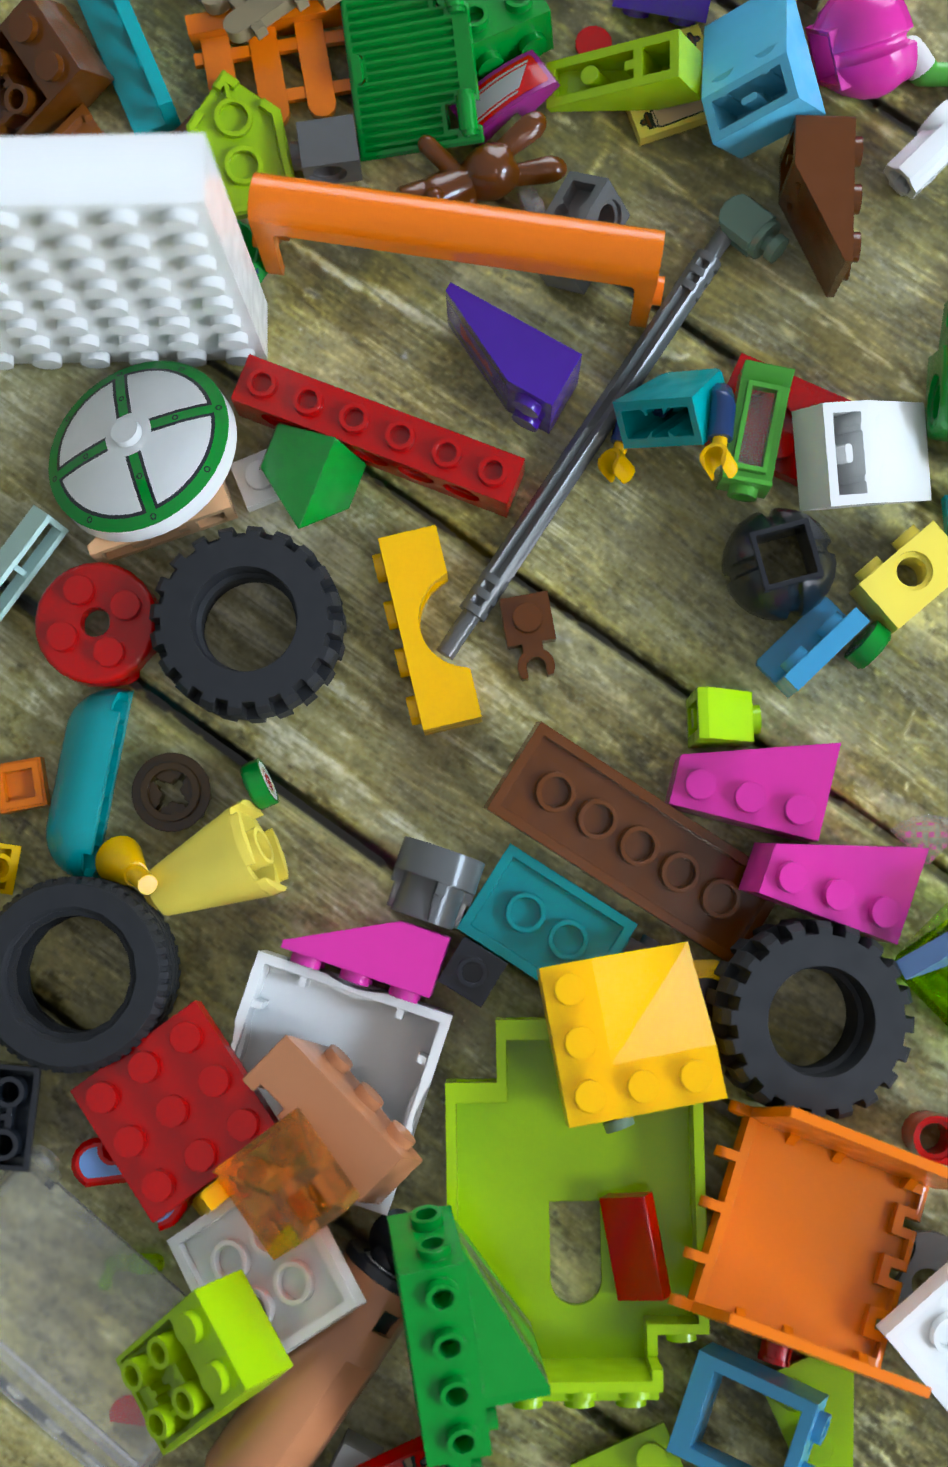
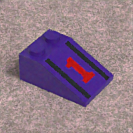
M450 282L445 290L449 327L506 410L512 413V420L526 430L536 432L539 428L549 434L578 385L582 354Z

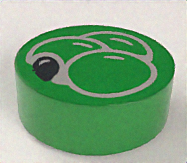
M878 620L872 622L847 649L844 658L857 669L865 668L889 643L892 636L891 631Z

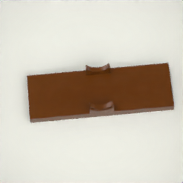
M537 721L483 807L582 870V873L603 884L622 898L629 900L723 961L729 962L734 956L730 948L740 938L749 940L753 937V929L764 924L775 905L773 902L738 890L749 856L543 722Z

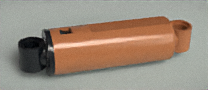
M397 1208L389 1210L387 1216L407 1213V1211ZM382 1214L374 1222L369 1232V1244L358 1239H351L342 1252L367 1302L287 1354L293 1367L262 1391L239 1405L208 1451L205 1458V1467H312L404 1330L386 1215Z

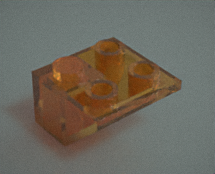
M298 1107L212 1171L273 1261L313 1236L344 1213L360 1197L356 1188Z

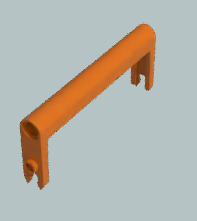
M255 172L251 179L247 212L248 222L252 231L253 248H258L265 271L269 274L284 276L285 265L279 244L282 241H290V238L631 287L634 289V298L629 326L646 328L651 306H661L665 276H659L666 233L664 230Z

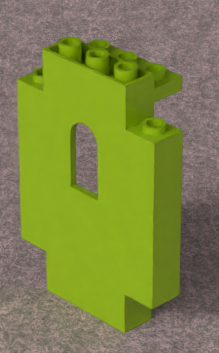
M545 1016L496 1017L497 1078L446 1079L445 1082L447 1205H451L454 1219L530 1321L550 1384L551 1395L514 1402L512 1406L517 1409L531 1410L541 1408L544 1401H564V1406L567 1408L587 1409L594 1407L595 1401H615L616 1405L622 1408L644 1407L647 1405V1400H659V1393L664 1392L663 1369L658 1358L657 1335H666V1340L673 1343H691L697 1340V1335H710V1322L708 1318L668 1304L669 1297L664 1301H618L599 1198L608 1193L653 1192L671 1293L688 1297L698 1263L682 1257L685 1246L702 1251L707 1235L706 1209L698 1206L700 1196H706L703 1103L633 1116L635 1124L606 1134L603 1126L604 1122L569 1128L565 1123ZM549 1201H599L601 1282L596 1294L585 1302H567L561 1299L552 1288Z

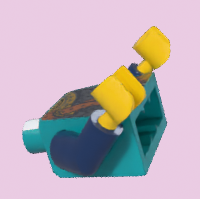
M720 369L660 374L612 402L617 419L610 442L614 445L613 448L602 453L597 461L599 471L610 483H613L615 477H617L623 484H626L634 476L635 467L625 456L628 449L703 445L708 440L712 443L701 451L699 460L711 481L714 480V472L720 465H722L729 479L736 475L738 465L727 448V443L732 442L734 435L735 397L732 388L725 384L723 373Z

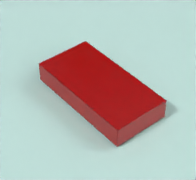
M653 1192L608 1193L602 1196L599 1200L618 1301H664L670 1296L671 1289Z

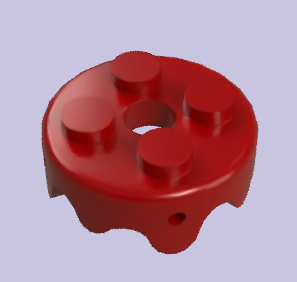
M95 562L70 568L54 579L46 588L38 603L35 616V634L40 651L48 663L60 674L80 685L87 687H120L129 685L140 677L142 668L153 655L158 653L153 649L150 634L155 631V624L149 620L151 604H158L159 600L140 578L118 565ZM95 611L107 612L110 618L108 630L100 636H89L85 630L87 617Z

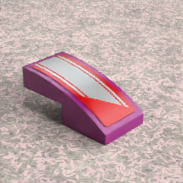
M533 50L506 62L478 82L480 100L476 101L478 124L483 125L484 143L479 145L487 143L516 113L523 117L525 114L535 111L560 86L559 82ZM453 104L450 109L458 119L457 106Z

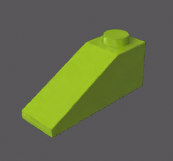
M680 29L546 62V67L560 84L546 99V109L550 112L660 110L701 100L702 53Z

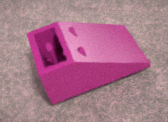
M397 921L284 939L281 948L293 951L290 958L292 962L316 970L324 969L326 963L341 968L339 978L365 987L372 985L373 980H377L390 985L389 995L417 1004L421 996L430 998L433 995L452 937L406 921Z

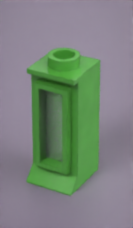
M747 359L744 362L737 379L734 395L736 416L733 440L727 443V448L737 463L738 470L736 475L729 479L722 465H720L716 486L717 490L727 491V496L733 500L755 502L757 498L764 499L772 487L786 407L795 369Z

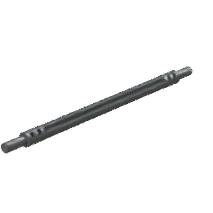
M720 226L706 247L696 251L692 260L686 266L682 275L678 278L674 287L505 540L459 607L462 609V612L436 649L443 656L453 660L479 621L484 623L488 614L494 608L498 599L504 593L508 584L614 427L617 419L612 402L642 385L696 302L702 296L704 290L712 281L714 275L720 269V259L732 242L721 230Z

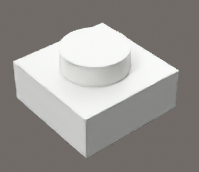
M267 449L235 461L230 467L249 512L280 500L263 471L259 470Z

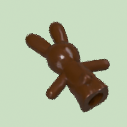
M532 111L521 117L497 142L485 143L476 147L461 164L434 137L423 135L418 140V149L440 171L430 174L424 179L399 186L395 192L478 204L477 201L491 202L505 197L516 187L555 183L566 175L567 165L563 159L552 155L521 163L515 161L514 156L541 137L546 129L547 119L545 115L539 111Z

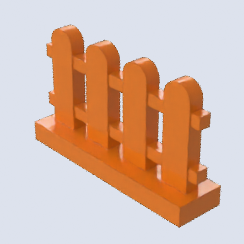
M308 0L310 6L300 12L297 8H294L268 26L269 34L260 41L254 36L248 40L249 45L231 47V44L236 43L230 41L223 27L224 18L233 11L232 8L220 15H210L207 12L184 15L187 33L194 50L202 49V53L193 54L197 70L205 68L209 92L222 70L236 78L234 63L252 60L258 93L256 95L262 99L265 98L280 108L284 126L290 119L289 104L307 101L309 111L316 119L333 117L337 109L335 96L352 94L350 78L332 80L327 51L328 47L345 45L343 29L324 32L325 28L343 27L340 2L326 11L317 0ZM296 34V37L277 39L278 36ZM299 53L304 86L286 89L281 55Z

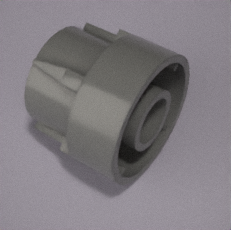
M405 836L391 876V880H394L387 905L391 906L390 909L423 921L453 930V928L457 929L465 907H470L473 896L476 894L485 863L452 850Z

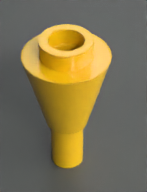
M116 836L107 840L99 848L95 858V867L101 878L122 885L134 886L145 895L155 891L157 879L148 872L141 846L136 840L128 836Z

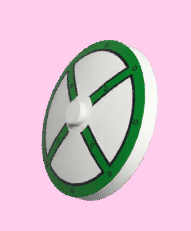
M173 361L144 362L126 367L107 376L79 398L63 419L54 437L49 456L48 474L51 490L56 502L81 529L107 541H143L163 535L179 527L208 504L223 484L230 470L237 443V426L232 408L220 389L206 374L187 364Z

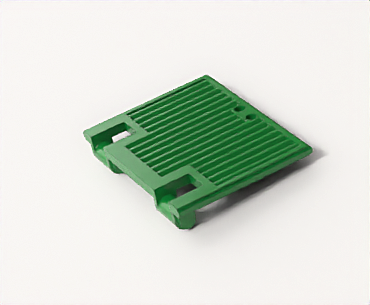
M435 0L340 1L360 162L421 153L417 144L419 138L423 135L434 137L445 149L484 143L483 125L478 124L476 101L480 100L470 10L467 1L444 0L445 5L437 7ZM456 104L459 128L450 129L448 105Z

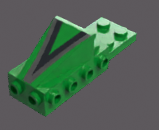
M423 1205L415 1208L412 1212L387 1216L414 1400L427 1467L445 1465V1467H482L481 1457L492 1455L489 1431L499 1429L496 1406L551 1395L550 1384L530 1321L456 1222L451 1205L439 1207Z

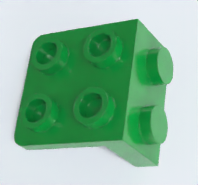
M435 0L437 6L445 5L444 0ZM465 0L469 3L478 82L495 69L523 53L533 50L540 57L543 53L554 49L551 10L545 0Z

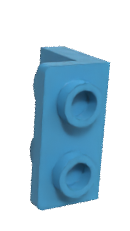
M824 597L819 605L803 615L756 661V667L787 698H790L850 642L870 620L857 607L845 615L828 597Z

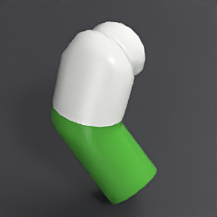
M914 35L907 36L908 39L917 41L918 47L917 66L914 75L909 79L910 82L918 87H948V62H937L921 38Z

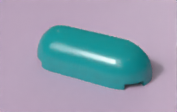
M108 688L94 692L79 702L67 721L46 824V843L54 862L70 876L93 878L98 876L95 858L105 840L134 693L133 690Z

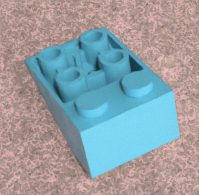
M749 0L704 27L701 100L712 143L740 159L788 135L796 115H826L796 0Z

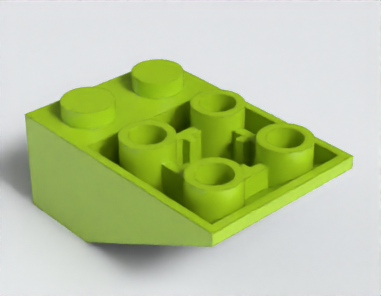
M242 1269L193 1290L115 1359L121 1370L122 1380L125 1386L132 1392L145 1419L146 1428L150 1436L155 1439L163 1456L262 1391L293 1367L289 1356Z

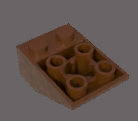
M21 0L0 25V137L48 136L82 103L89 108L115 80L63 4L52 0Z
M796 115L780 156L778 204L825 296L834 297L842 281H848L852 262L857 263L859 261L861 252V232H854V215H859L862 204V184H855V167L859 168L861 165L863 137L856 136V117Z

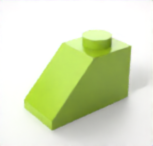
M706 686L697 687L686 699L688 749L748 747L754 742V735L761 733L760 705H752V692Z

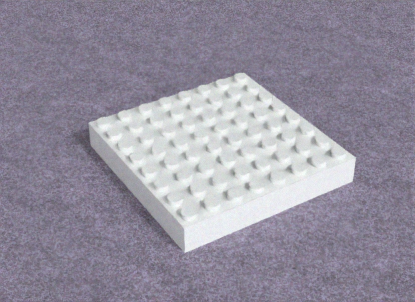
M205 133L0 137V370L13 369L14 364H32L41 369H58L62 367V363H81V365L88 368L100 369L109 367L110 362H129L130 365H136L151 361H177L192 367H199L205 365L207 360H226L228 364L244 366L249 354L261 359H268V304Z

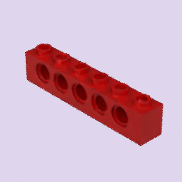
M251 354L248 355L231 396V401L238 415L272 429H275L276 425L280 423L335 437L369 466L506 518L524 476L525 458Z

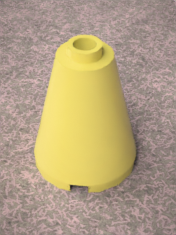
M242 799L232 804L153 866L148 872L157 879V888L151 894H144L146 902L156 911L159 910L165 916L271 897L286 891L287 887L280 884V882L289 878L285 856L274 830L270 828L263 831L256 820L264 815L261 810L250 800Z

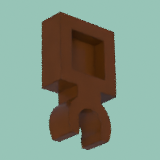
M548 591L499 599L507 649L522 647V655L518 660L517 666L518 675L522 682L528 681L527 665L532 660L542 661L546 668L547 677L553 676L555 670L554 659L543 648L544 643L556 641Z

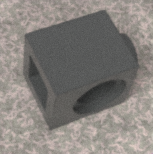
M353 114L295 122L298 141L289 142L294 172L303 171L304 179L337 184L363 180Z

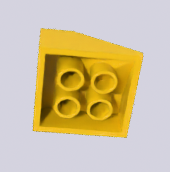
M688 941L558 964L536 970L565 1123L569 1128L727 1098L717 1045Z

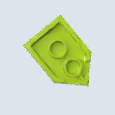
M222 70L212 85L211 91L186 124L187 133H205L235 217L241 220L248 218L249 187L255 172L295 177L280 108L265 98H260L241 85L238 79Z

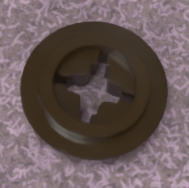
M179 753L157 755L143 764L134 778L131 792L134 808L139 817L152 828L165 832L187 830L205 816V811L212 799L210 777L197 761ZM186 776L182 781L183 785L180 792L185 796L184 799L189 802L188 805L171 801L167 806L164 805L159 810L163 805L162 801L165 798V793L156 781L160 780L163 783L167 782L174 785L178 780H182Z

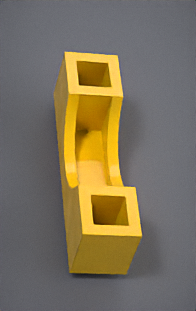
M436 525L378 538L381 553L372 555L378 583L388 582L392 600L383 602L389 630H400L403 647L394 649L401 678L410 676L415 695L405 697L412 726L422 724L426 736L481 723L482 715L471 669L447 663L437 657L426 645L421 635V617L426 603L439 588L448 582L447 569Z

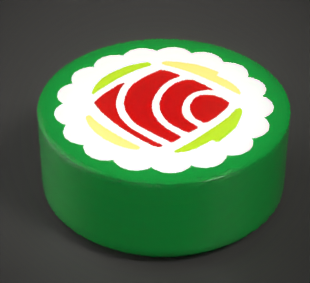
M256 758L243 764L240 769L241 777L255 806L258 809L264 810L279 803L276 788L263 762Z

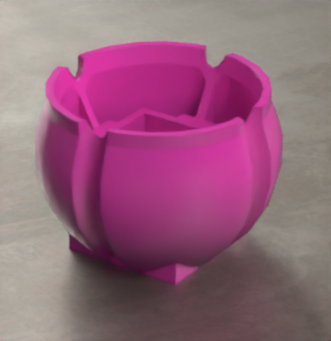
M828 0L818 13L814 24L805 27L818 85L827 87L842 96L866 100L889 94L903 81L910 79L916 70L918 47L917 41L907 38V32L914 25L904 0Z

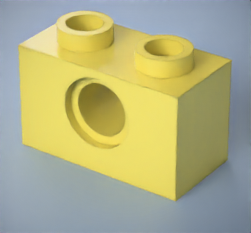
M934 520L921 531L915 525H912L891 543L897 550L896 553L884 563L876 556L854 575L860 583L849 594L873 621L878 620L891 631V634L901 628L948 587V536ZM899 565H906L914 570L917 576L916 586H907L899 580L897 576V567Z

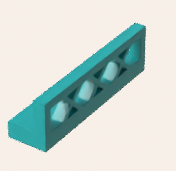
M77 0L103 62L115 79L112 83L134 134H156L174 131L181 124V121L130 1Z

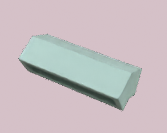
M35 505L32 506L0 549V587L13 570L17 572L0 595V622L69 532L62 524ZM48 524L52 526L22 568L17 564Z

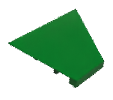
M278 423L259 470L263 471L297 528L300 529L349 509L367 464L335 437Z

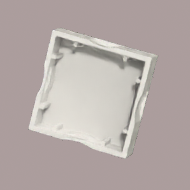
M259 950L234 1020L231 1048L249 1073L285 1035L328 1047L334 1044L352 1061L353 1067L350 1071L360 1083L366 1082L381 1096L384 1101L381 1109L391 1122L397 1120L414 1137L454 1012L418 1001L417 1004L389 995L388 990L373 985H368V987L339 978L338 973L322 968L319 970L312 969L290 961V957L269 950ZM258 1088L277 1117L284 1108L266 1089ZM279 1118L278 1120L285 1130L240 1162V1164L243 1162L248 1169L266 1173L280 1162L293 1159L305 1184L316 1192L386 1216L389 1213L397 1189L396 1187L381 1204L357 1202L312 1154L316 1147L295 1121L291 1127L287 1128Z

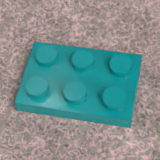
M510 843L462 918L457 929L538 980L536 971L538 968L619 954L638 924Z

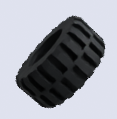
M247 526L246 533H237L233 527L218 530L219 538L211 542L205 536H202L191 543L195 548L193 553L186 558L179 553L169 563L174 568V572L169 579L161 576L155 588V591L160 595L158 604H151L149 620L155 624V631L150 634L153 649L159 653L161 658L158 662L160 667L183 695L209 713H215L223 719L234 722L241 719L248 720L250 723H266L269 717L278 716L280 719L293 715L294 708L302 703L308 706L318 698L315 693L323 684L327 686L336 675L333 670L337 660L342 661L345 650L343 636L347 632L346 617L342 608V600L325 566L320 564L310 549L304 544L298 546L294 543L291 536L276 531L274 535L266 534L263 527ZM247 583L270 584L287 596L295 612L296 631L289 647L276 661L254 671H238L221 664L212 655L205 640L206 620L213 605L223 594L239 585Z
M798 918L782 919L779 924H764L753 929V937L751 939L740 938L730 948L734 956L729 962L720 960L713 973L720 977L716 990L708 988L705 1003L713 1005L712 1017H709L716 1041L720 1064L726 1068L724 1075L734 1086L746 1092V1096L766 1107L794 1106L822 1118L828 1115L838 1120L852 1116V1106L855 1104L866 1109L878 1101V1095L875 1093V1090L879 1086L890 1089L899 1077L892 1070L897 1060L904 1063L907 1062L911 1048L903 1046L905 1032L914 1033L915 1017L905 1015L904 1005L911 1004L913 1000L909 987L899 985L895 980L902 975L896 961L883 958L881 955L884 953V947L873 938L862 937L859 930L844 924L831 923L830 921ZM803 969H818L828 973L842 992L846 1008L845 1026L837 1045L828 1055L810 1065H794L781 1058L773 1046L768 1026L769 1010L776 992L789 977Z

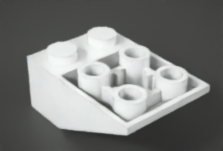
M876 400L829 402L792 411L800 512L932 500L924 402Z

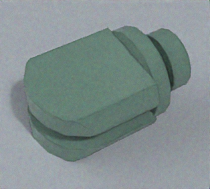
M746 194L733 196L720 209L719 226L721 230L732 240L730 245L744 256L757 259L763 255V258L769 263H774L789 244V239L782 233H779L781 223L776 220L777 217Z

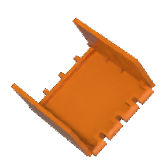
M730 1100L727 1110L734 1115L742 1116L733 1149L716 1144L713 1155L729 1161L718 1199L701 1195L698 1206L713 1211L702 1251L685 1246L682 1257L698 1263L688 1297L677 1293H670L668 1304L854 1374L929 1399L931 1387L880 1369L888 1340L879 1330L875 1329L877 1320H883L898 1306L904 1283L890 1278L889 1274L891 1269L907 1273L917 1232L903 1227L904 1220L907 1219L920 1223L929 1187L948 1190V1167L794 1106L752 1107L739 1101Z

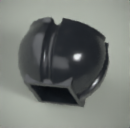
M779 507L772 508L768 516H764L761 512L750 515L739 523L732 532L723 550L721 567L724 576H729L731 580L726 586L729 594L748 613L765 620L785 621L789 613L799 617L807 614L821 603L830 591L835 579L837 562L835 554L827 550L828 545L831 543L828 533L812 517L794 509ZM796 535L807 575L769 585L758 544Z

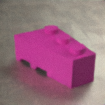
M841 743L681 754L674 761L665 802L679 812L806 844L819 841Z
M754 842L738 890L818 920L850 926L859 930L860 935L863 937L897 945L929 848Z

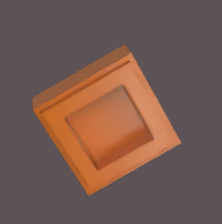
M43 757L0 764V814L5 815L50 807L51 798L45 759Z

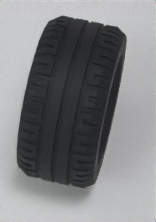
M84 876L60 877L39 882L33 887L23 890L22 894L15 895L11 902H7L2 907L3 910L0 911V1045L7 1047L6 1051L12 1055L15 1054L22 1062L27 1061L30 1066H37L44 1071L51 1070L54 1073L64 1072L73 1074L75 1072L83 1073L98 1070L122 1059L123 1055H128L133 1051L131 1049L133 1046L137 1047L142 1043L141 1039L143 1037L146 1038L150 1032L168 1020V1014L172 1013L173 1004L178 996L176 994L177 989L180 987L179 977L181 976V970H179V964L181 962L177 953L179 952L178 945L174 943L176 939L170 931L169 924L165 923V917L148 904L145 897L141 896L137 891L128 888V886L101 878ZM80 916L100 921L119 937L128 954L131 978L125 1000L110 1020L94 1029L78 1030L60 1025L42 1011L32 992L30 966L36 946L47 932L69 918Z

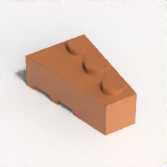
M285 1035L242 1080L253 1092L261 1088L266 1089L284 1108L277 1117L287 1128L291 1127L295 1121L316 1147L312 1154L357 1202L381 1204L423 1161L412 1147L416 1143L415 1138L397 1120L391 1122L381 1109L384 1105L381 1096L366 1082L360 1083L350 1071L353 1067L352 1061L339 1047L334 1044L328 1047Z

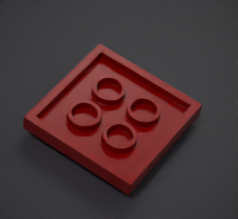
M201 1000L193 1001L150 1032L146 1038L143 1037L141 1039L142 1043L137 1047L133 1046L131 1048L133 1051L128 1055H123L122 1059L99 1069L70 1090L152 1223L165 1217L226 1173L235 1164L240 1163L285 1130L259 1089L253 1092L242 1080L248 1072Z

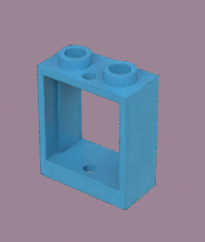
M714 1342L701 1348L698 1352L666 1451L698 1467H753L702 1442L722 1378L725 1376L801 1411L784 1467H815L808 1463L813 1443L819 1446L822 1445L831 1422L832 1415L824 1411L829 1395Z

